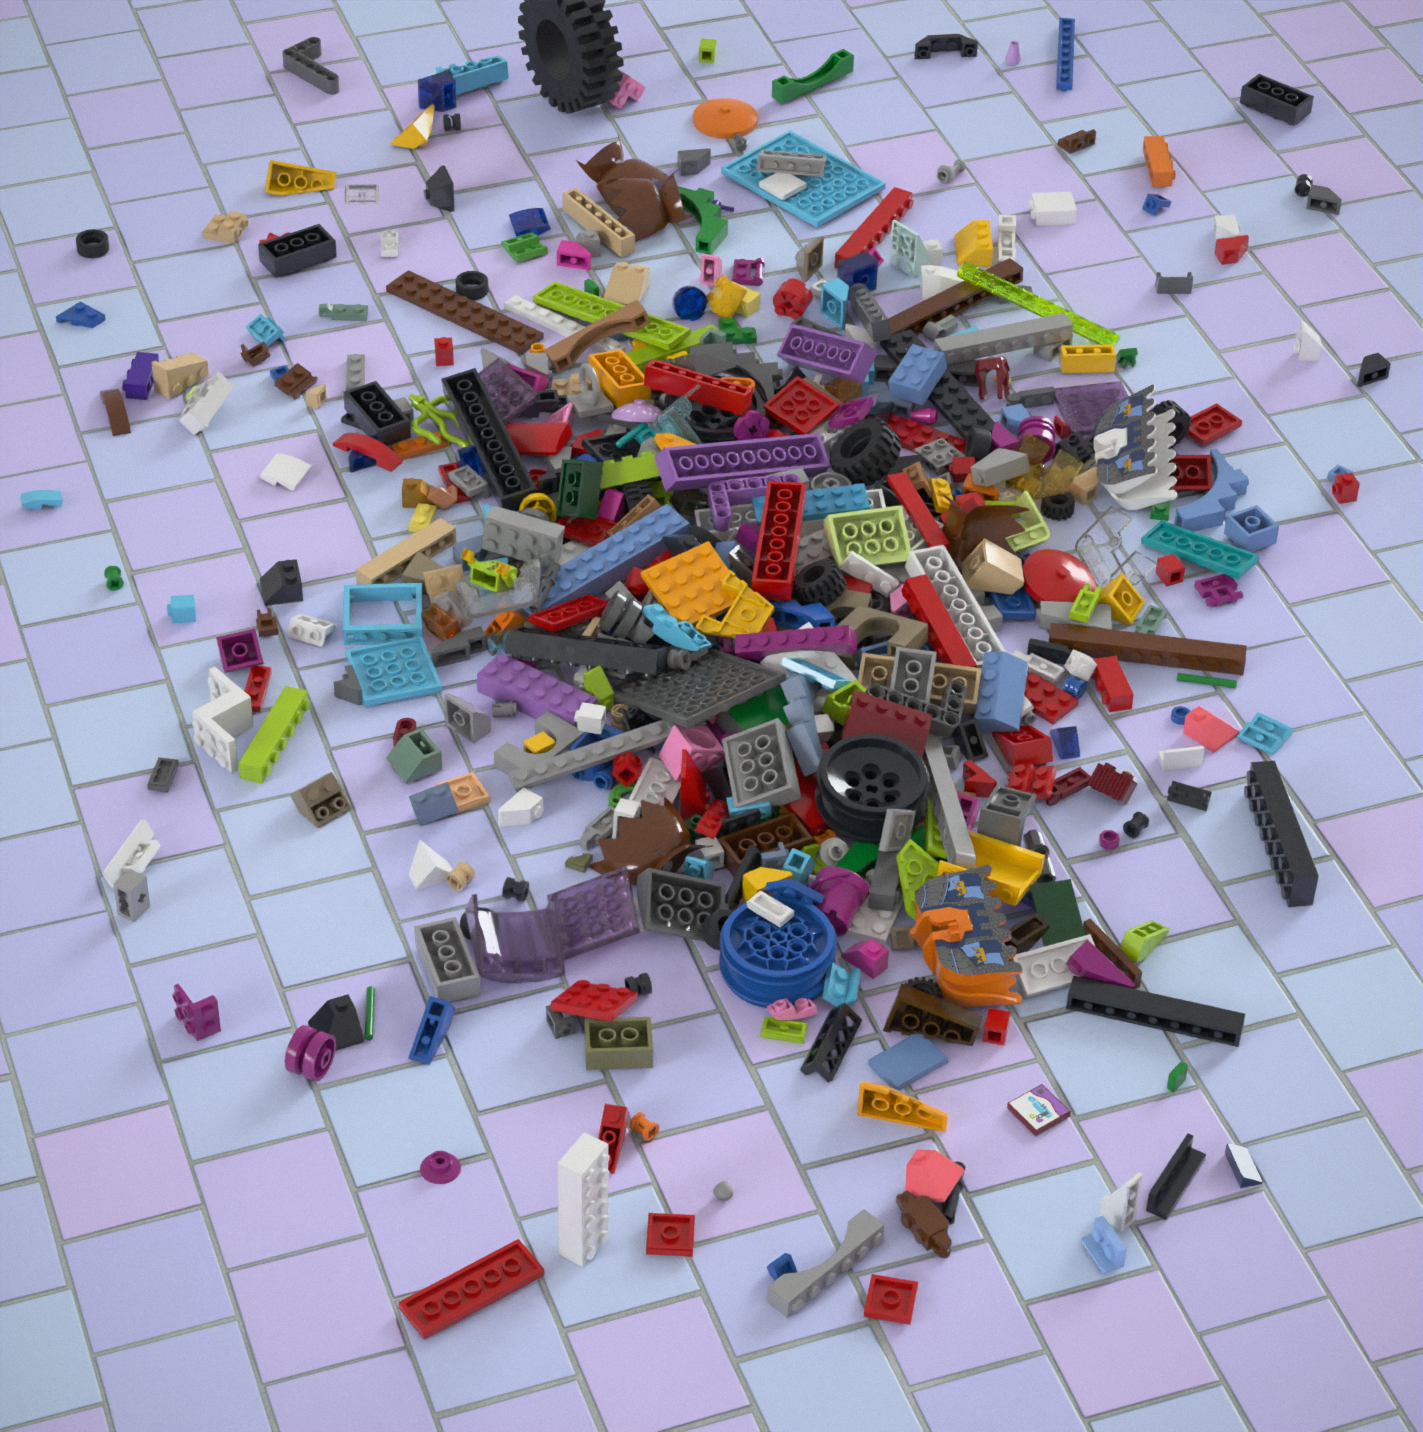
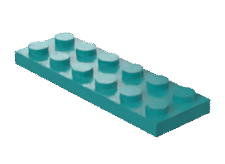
M1162 520L1141 537V544L1169 555L1175 554L1176 557L1182 560L1190 561L1232 578L1240 579L1259 562V555Z

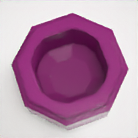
M1104 830L1099 835V844L1102 848L1114 850L1119 846V834L1113 830Z

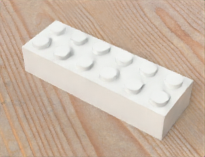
M585 1132L558 1162L559 1255L581 1267L588 1260L593 1259L601 1244L604 1245L609 1238L608 1177L610 1172L608 1171V1161L610 1156L608 1155V1144Z

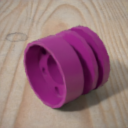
M1032 416L1024 419L1018 426V452L1028 455L1030 465L1045 464L1055 455L1056 429L1054 424L1045 417Z

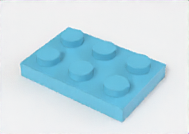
M784 658L781 664L787 667L789 673L805 675L807 681L812 683L820 682L822 683L821 687L833 691V689L838 690L851 682L802 658Z

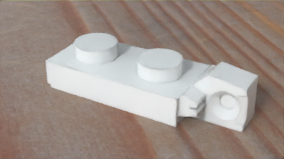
M1015 650L1012 654L1028 662V673L1031 674L1033 672L1053 685H1056L1065 675V668L1033 653L1026 655Z

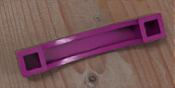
M850 625L736 634L735 654L748 661H761L763 657L792 651H826L836 654L856 653L857 633Z

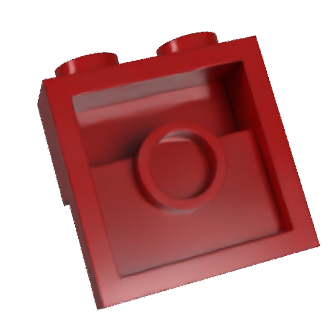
M1032 763L1013 766L1012 771L1008 772L1009 784L1004 787L1036 794V801L1050 799L1057 771L1054 765L1034 768Z

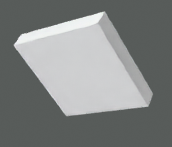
M775 173L759 182L760 188L781 200H785L804 190L807 185L806 182L792 174Z

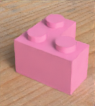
M622 72L623 79L618 82L620 85L619 91L614 93L615 97L608 100L609 103L619 109L622 108L628 97L638 101L646 88L624 72Z

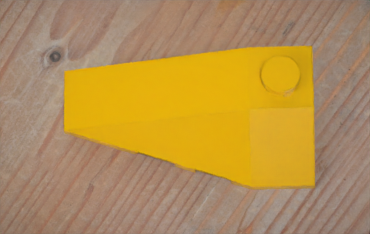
M270 160L266 175L265 193L286 196L334 189L336 172Z

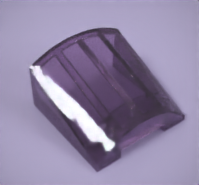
M472 894L465 911L480 977L501 983H532L557 978L565 974L557 894L552 895L547 907L544 909L508 913L478 910L477 894Z

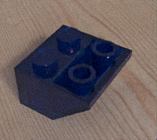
M447 71L418 79L419 108L425 110L432 104L435 106L434 111L438 112L456 108V80Z

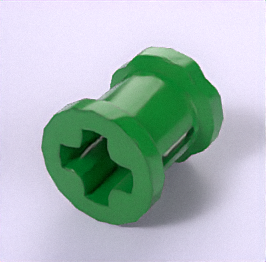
M108 566L104 570V577L107 579L106 586L112 591L119 590L124 585V581L120 577L121 569L118 566Z

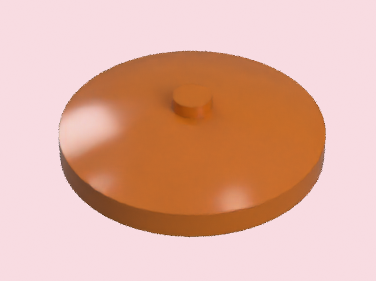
M717 98L705 101L698 105L693 112L695 128L707 136L720 139H732L736 134L745 136L756 128L758 122V114L750 104L732 98Z

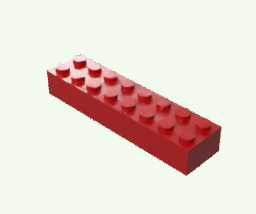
M768 481L752 575V590L758 592L767 600L791 601L806 504V483Z

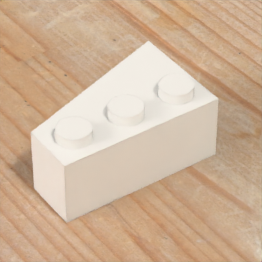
M217 372L195 388L178 421L193 435L199 431H205L209 426L208 423L232 391L234 385L220 372Z

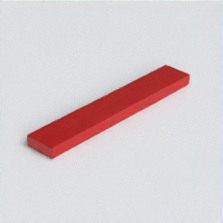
M906 473L887 475V482L928 547L944 545L948 549L949 541Z

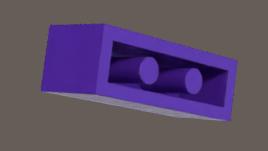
M137 352L135 359H132L131 368L127 370V378L123 380L122 384L126 398L148 399L154 384L152 362H159V355L157 353Z

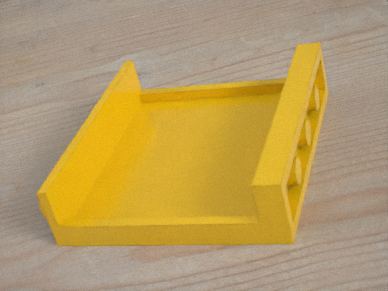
M968 830L976 855L974 868L988 864L992 868L991 875L985 877L984 880L994 881L997 887L995 892L990 893L989 896L998 897L1001 899V902L1016 906L1029 890V886L1033 885L1042 874L1045 855ZM940 860L937 876L968 869Z

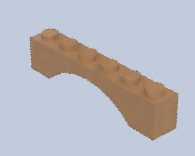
M636 299L544 351L547 353L548 360H551L552 367L559 374L572 367L580 355L599 340L618 333L636 332L651 322L646 310Z

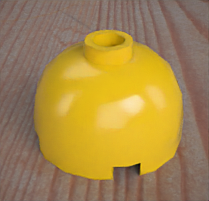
M544 493L530 494L521 502L519 511L524 508H535L545 513L552 520V523L556 521V505Z

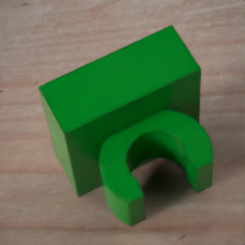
M1137 347L1120 349L1117 353L1116 361L1121 363L1123 369L1127 366L1126 362H1130L1132 367L1136 365Z

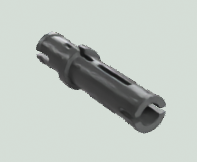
M550 562L546 573L541 576V582L528 605V609L531 612L537 613L540 611L551 587L555 585L556 577L561 570L559 563Z

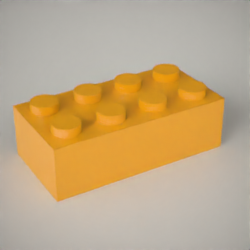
M622 349L588 355V363L596 372L600 389L617 408L624 404L634 403L635 399H650L651 388L644 386L645 375Z

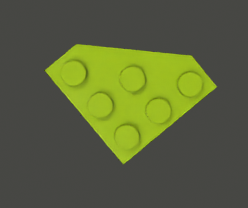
M909 839L896 855L905 910L915 920L917 913L915 907L916 893L924 883L937 877L939 863Z

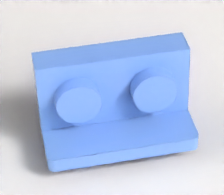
M1104 1216L1095 1218L1092 1234L1082 1237L1081 1243L1101 1272L1106 1274L1124 1267L1127 1249Z

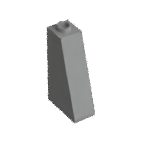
M1041 601L1040 609H1036V620H1039V628L1050 631L1051 623L1112 630L1110 604L1097 603L1088 623L1069 618V612L1074 602Z

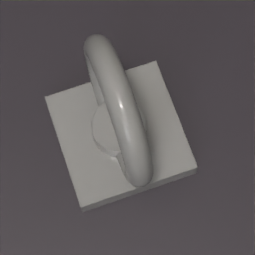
M583 363L579 369V383L582 393L566 396V403L571 402L573 404V411L579 418L613 412L614 405L600 390L594 368L589 363ZM586 371L588 372L591 380L592 391L588 390L586 381Z

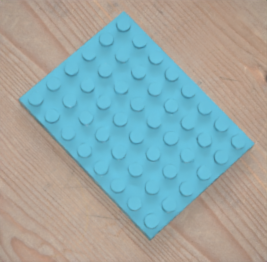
M790 130L721 167V174L815 227L821 226L886 188L885 182ZM761 150L827 155L824 176L793 175L806 182V188L785 200H781L759 187L760 181L775 173L757 172L758 154H760Z

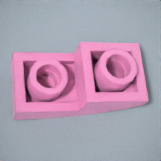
M784 998L767 1006V1010L777 1020H796L818 1013L816 1005L806 998L796 1000L795 1005H792L787 998Z

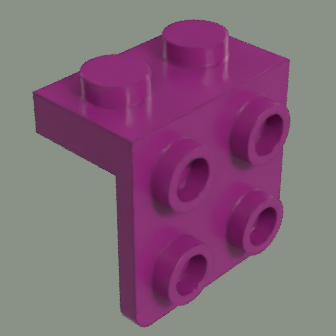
M175 984L174 993L172 994L176 1004L174 1012L177 1019L184 1022L187 1033L189 1035L192 1034L199 1041L220 1032L218 1001L215 996L211 995L193 1003L179 984Z

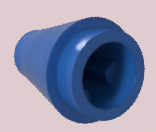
M613 765L595 774L594 784L598 789L608 790L616 781V778L612 775Z

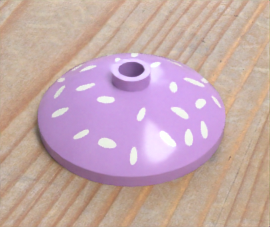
M635 399L634 403L624 404L612 412L613 419L622 421L662 422L667 420V415L654 405L645 403L643 399Z

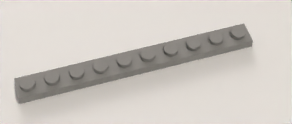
M663 719L508 772V776L515 792H519L523 787L528 789L613 760L619 754L623 755L628 750L634 753L666 741L675 723ZM703 720L697 723V725L706 726V722Z

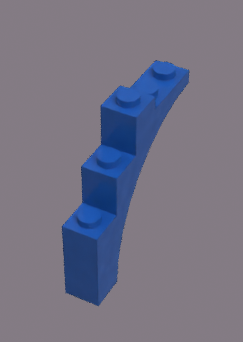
M795 599L779 602L767 600L774 606V612L770 618L774 619L775 626L799 629L808 622L814 628L835 626L834 616L821 603L801 606ZM727 612L716 616V620L722 622Z

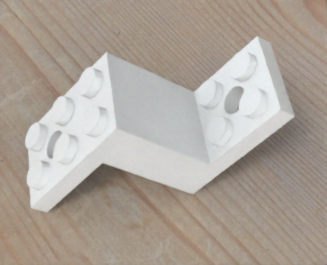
M214 666L208 670L211 702L192 711V725L195 733L194 741L198 746L205 749L210 757H214L223 768L225 767L232 773L238 770L234 737L253 727L251 697Z

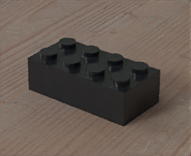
M1258 74L1242 86L1240 103L1260 113L1272 116L1274 119L1286 122L1288 125L1295 126L1311 113L1314 96Z
M320 224L258 244L259 261L275 278L337 257L336 240Z
M377 381L344 391V409L367 436L380 441L386 446L411 438L409 418Z

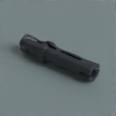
M956 1161L955 1163L963 1167L965 1171L966 1166L962 1162ZM963 1175L943 1202L941 1213L949 1221V1225L955 1221L959 1194L964 1186Z

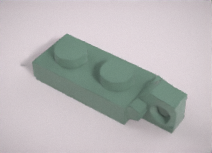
M319 304V317H330L332 320L367 321L368 305Z
M1149 605L1137 623L1135 632L1155 635L1166 618L1168 610Z

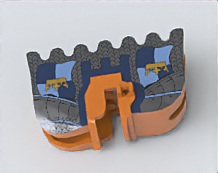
M989 864L932 878L918 889L915 896L917 913L915 926L909 931L910 935L916 939L918 945L923 950L927 966L936 975L938 987H940L942 992L941 995L945 1000L957 1006L969 1008L1022 1003V997L1019 993L1008 991L1016 985V979L1013 975L1022 974L1023 969L1021 964L1009 961L1010 958L1016 956L1017 949L1013 946L1004 945V942L1011 939V932L1007 929L999 928L1000 925L1006 923V915L994 912L995 909L1000 908L1001 899L989 896L990 893L995 892L997 887L994 881L984 880L985 877L990 876L992 873V868Z

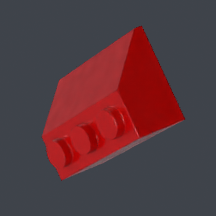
M1176 455L1168 462L1175 463L1176 470L1169 477L1174 476L1177 480L1176 484L1170 487L1169 490L1210 491L1212 488L1210 455Z

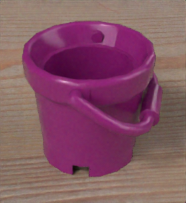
M829 866L822 868L817 872L815 881L808 886L824 895L823 902L814 906L829 919L837 937L844 936L847 933L860 905L866 901L869 895L867 882L858 874L841 867Z

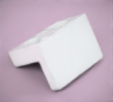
M1204 747L1158 751L1157 757L1163 771L1202 767Z

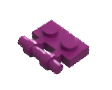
M1225 574L1197 580L1194 584V588L1202 598L1210 597V599H1206L1208 607L1221 606L1222 603L1226 602L1234 603L1238 599L1243 598L1242 591L1235 592L1238 586L1236 581L1231 576Z

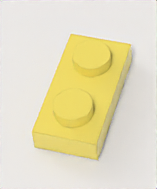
M418 503L409 523L408 531L416 533L431 524L436 515L437 506Z

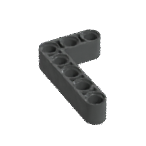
M310 37L282 51L283 67L327 94L334 95L339 93V76L314 61V59L322 55L320 38Z
M952 680L942 694L940 707L875 683L870 684L864 693L931 714L932 719L929 732L942 737H950L961 720L966 686L960 680Z

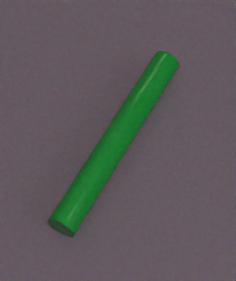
M1178 673L1177 681L1236 688L1237 685L1236 680Z
M373 986L366 988L364 1038L368 1041L373 1039L375 988Z

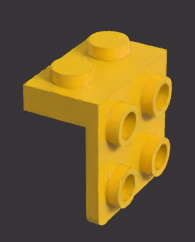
M723 274L716 279L714 289L705 298V304L712 312L719 316L732 318L747 290L735 284Z

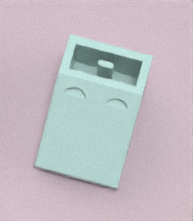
M893 220L890 264L915 278L921 274V266L929 265V254L919 234Z

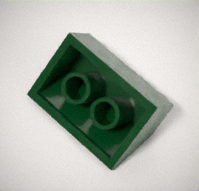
M562 459L556 516L596 520L603 463L588 460Z

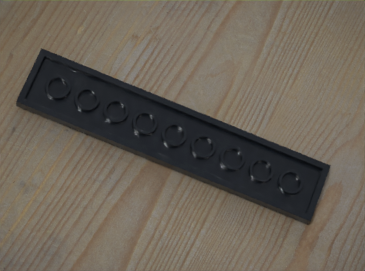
M911 329L892 335L891 339L880 341V346L897 365L900 364L912 344L927 348ZM946 369L927 399L965 441L971 428L989 430L992 435L995 423L993 419Z

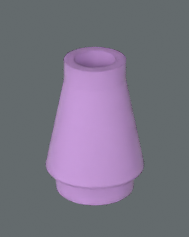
M1018 41L1010 42L1005 57L1008 65L1016 66L1021 61Z

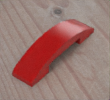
M345 433L332 443L334 447L345 452L353 449L376 459L377 466L390 472L403 463V460L389 447L363 434Z

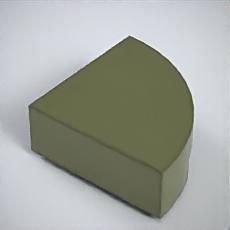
M582 853L581 856H571L565 861V867L585 873L593 860V854Z

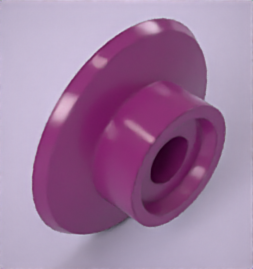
M446 1151L433 1152L420 1165L422 1177L434 1184L449 1183L455 1180L461 1172L459 1160Z

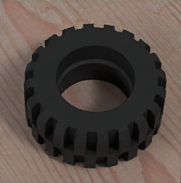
M868 417V419H861L860 422H855L850 428H846L845 432L837 438V442H834L833 449L830 450L829 454L830 466L835 473L846 476L850 480L851 485L864 483L865 488L866 486L873 485L876 481L879 482L885 474L887 475L890 472L889 470L895 466V461L899 459V452H901V442L894 431L882 419Z

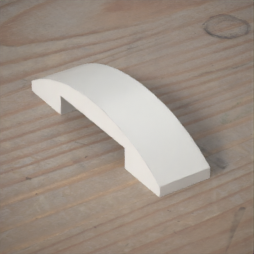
M999 215L998 261L1011 258L1016 262V215Z

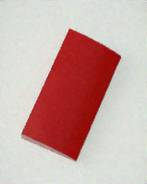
M569 422L506 423L505 425L519 455H557L573 435Z

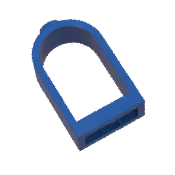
M605 724L601 734L584 732L571 746L569 751L625 732ZM614 759L572 773L574 778L582 781H594L595 774L612 766Z

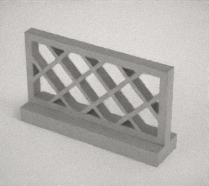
M761 150L760 154H758L757 172L823 177L827 155Z

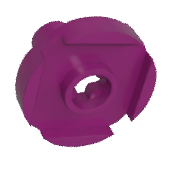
M747 411L746 415L742 418L739 417L736 421L734 436L737 438V441L766 438L770 422L758 411ZM754 425V430L752 431V433L749 432V428H752Z

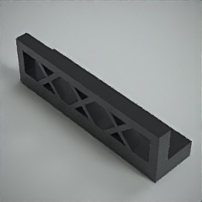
M845 1002L831 1009L800 1068L804 1075L817 1071L827 1082L833 1080L862 1022V1019ZM847 1016L854 1022L852 1026H848ZM839 1031H843L845 1041H840ZM831 1046L836 1047L837 1057H833ZM824 1061H828L829 1072L822 1066Z
M1187 1133L1150 1190L1146 1206L1147 1212L1167 1220L1204 1163L1206 1154L1192 1148L1194 1135Z

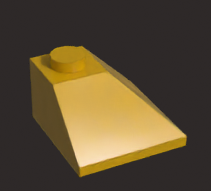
M1123 573L1102 589L1098 604H1110L1111 620L1126 625L1133 623L1145 603L1144 599Z

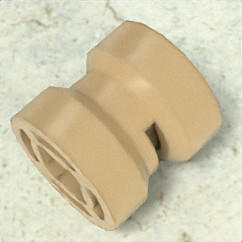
M617 704L611 709V726L625 732L628 728L622 720L623 715L620 708L622 707L627 710L629 706Z
M459 862L455 870L447 874L446 881L452 889L461 891L466 886V882H470L475 877V871L468 863Z

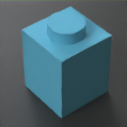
M194 594L170 596L171 604H167L168 616H172V623L196 622Z

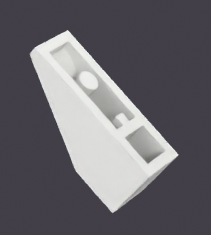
M1140 1172L1112 1194L1106 1195L1100 1202V1216H1104L1107 1222L1119 1232H1122L1136 1220L1143 1176Z

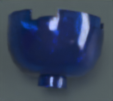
M683 286L675 292L672 298V307L679 318L695 321L705 314L708 300L701 289L695 286Z

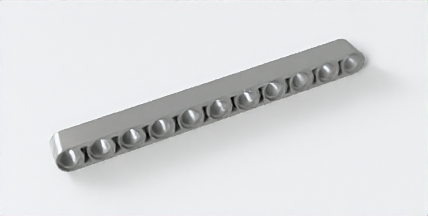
M929 732L922 760L929 773L928 796L948 863L972 869L975 867L976 855L939 735Z

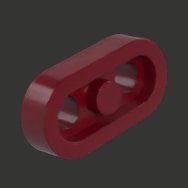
M402 718L397 721L393 735L394 747L403 735L417 730V724L414 719Z

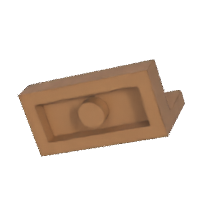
M919 461L902 469L916 491L924 487L928 496H933L928 476Z

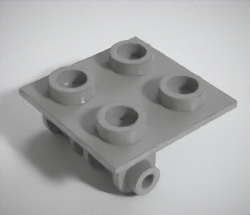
M943 438L914 449L917 455H922V462L931 470L934 469L938 475L947 472L946 466L952 463V457H965L964 454Z

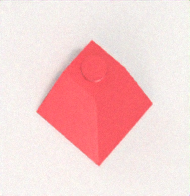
M1198 706L1186 714L1183 733L1214 753L1237 737L1240 731L1206 709Z
M916 1150L906 1165L905 1191L908 1190L916 1198L926 1196L932 1202H944L965 1171L963 1167L936 1150Z

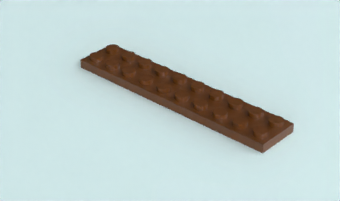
M409 270L386 285V292L520 355L528 351L532 344L539 343L544 339L543 332Z

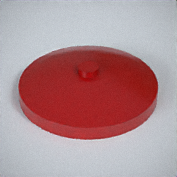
M1043 549L1035 551L1027 557L1022 566L1023 586L1038 603L1041 601L1075 602L1080 590L1083 589L1086 583L1091 584V592L1096 590L1094 577L1088 567L1078 558L1060 550Z

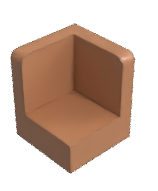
M430 485L428 487L427 499L442 510H445L457 501L458 488L454 485L449 486L447 489L441 486L435 488L433 485Z

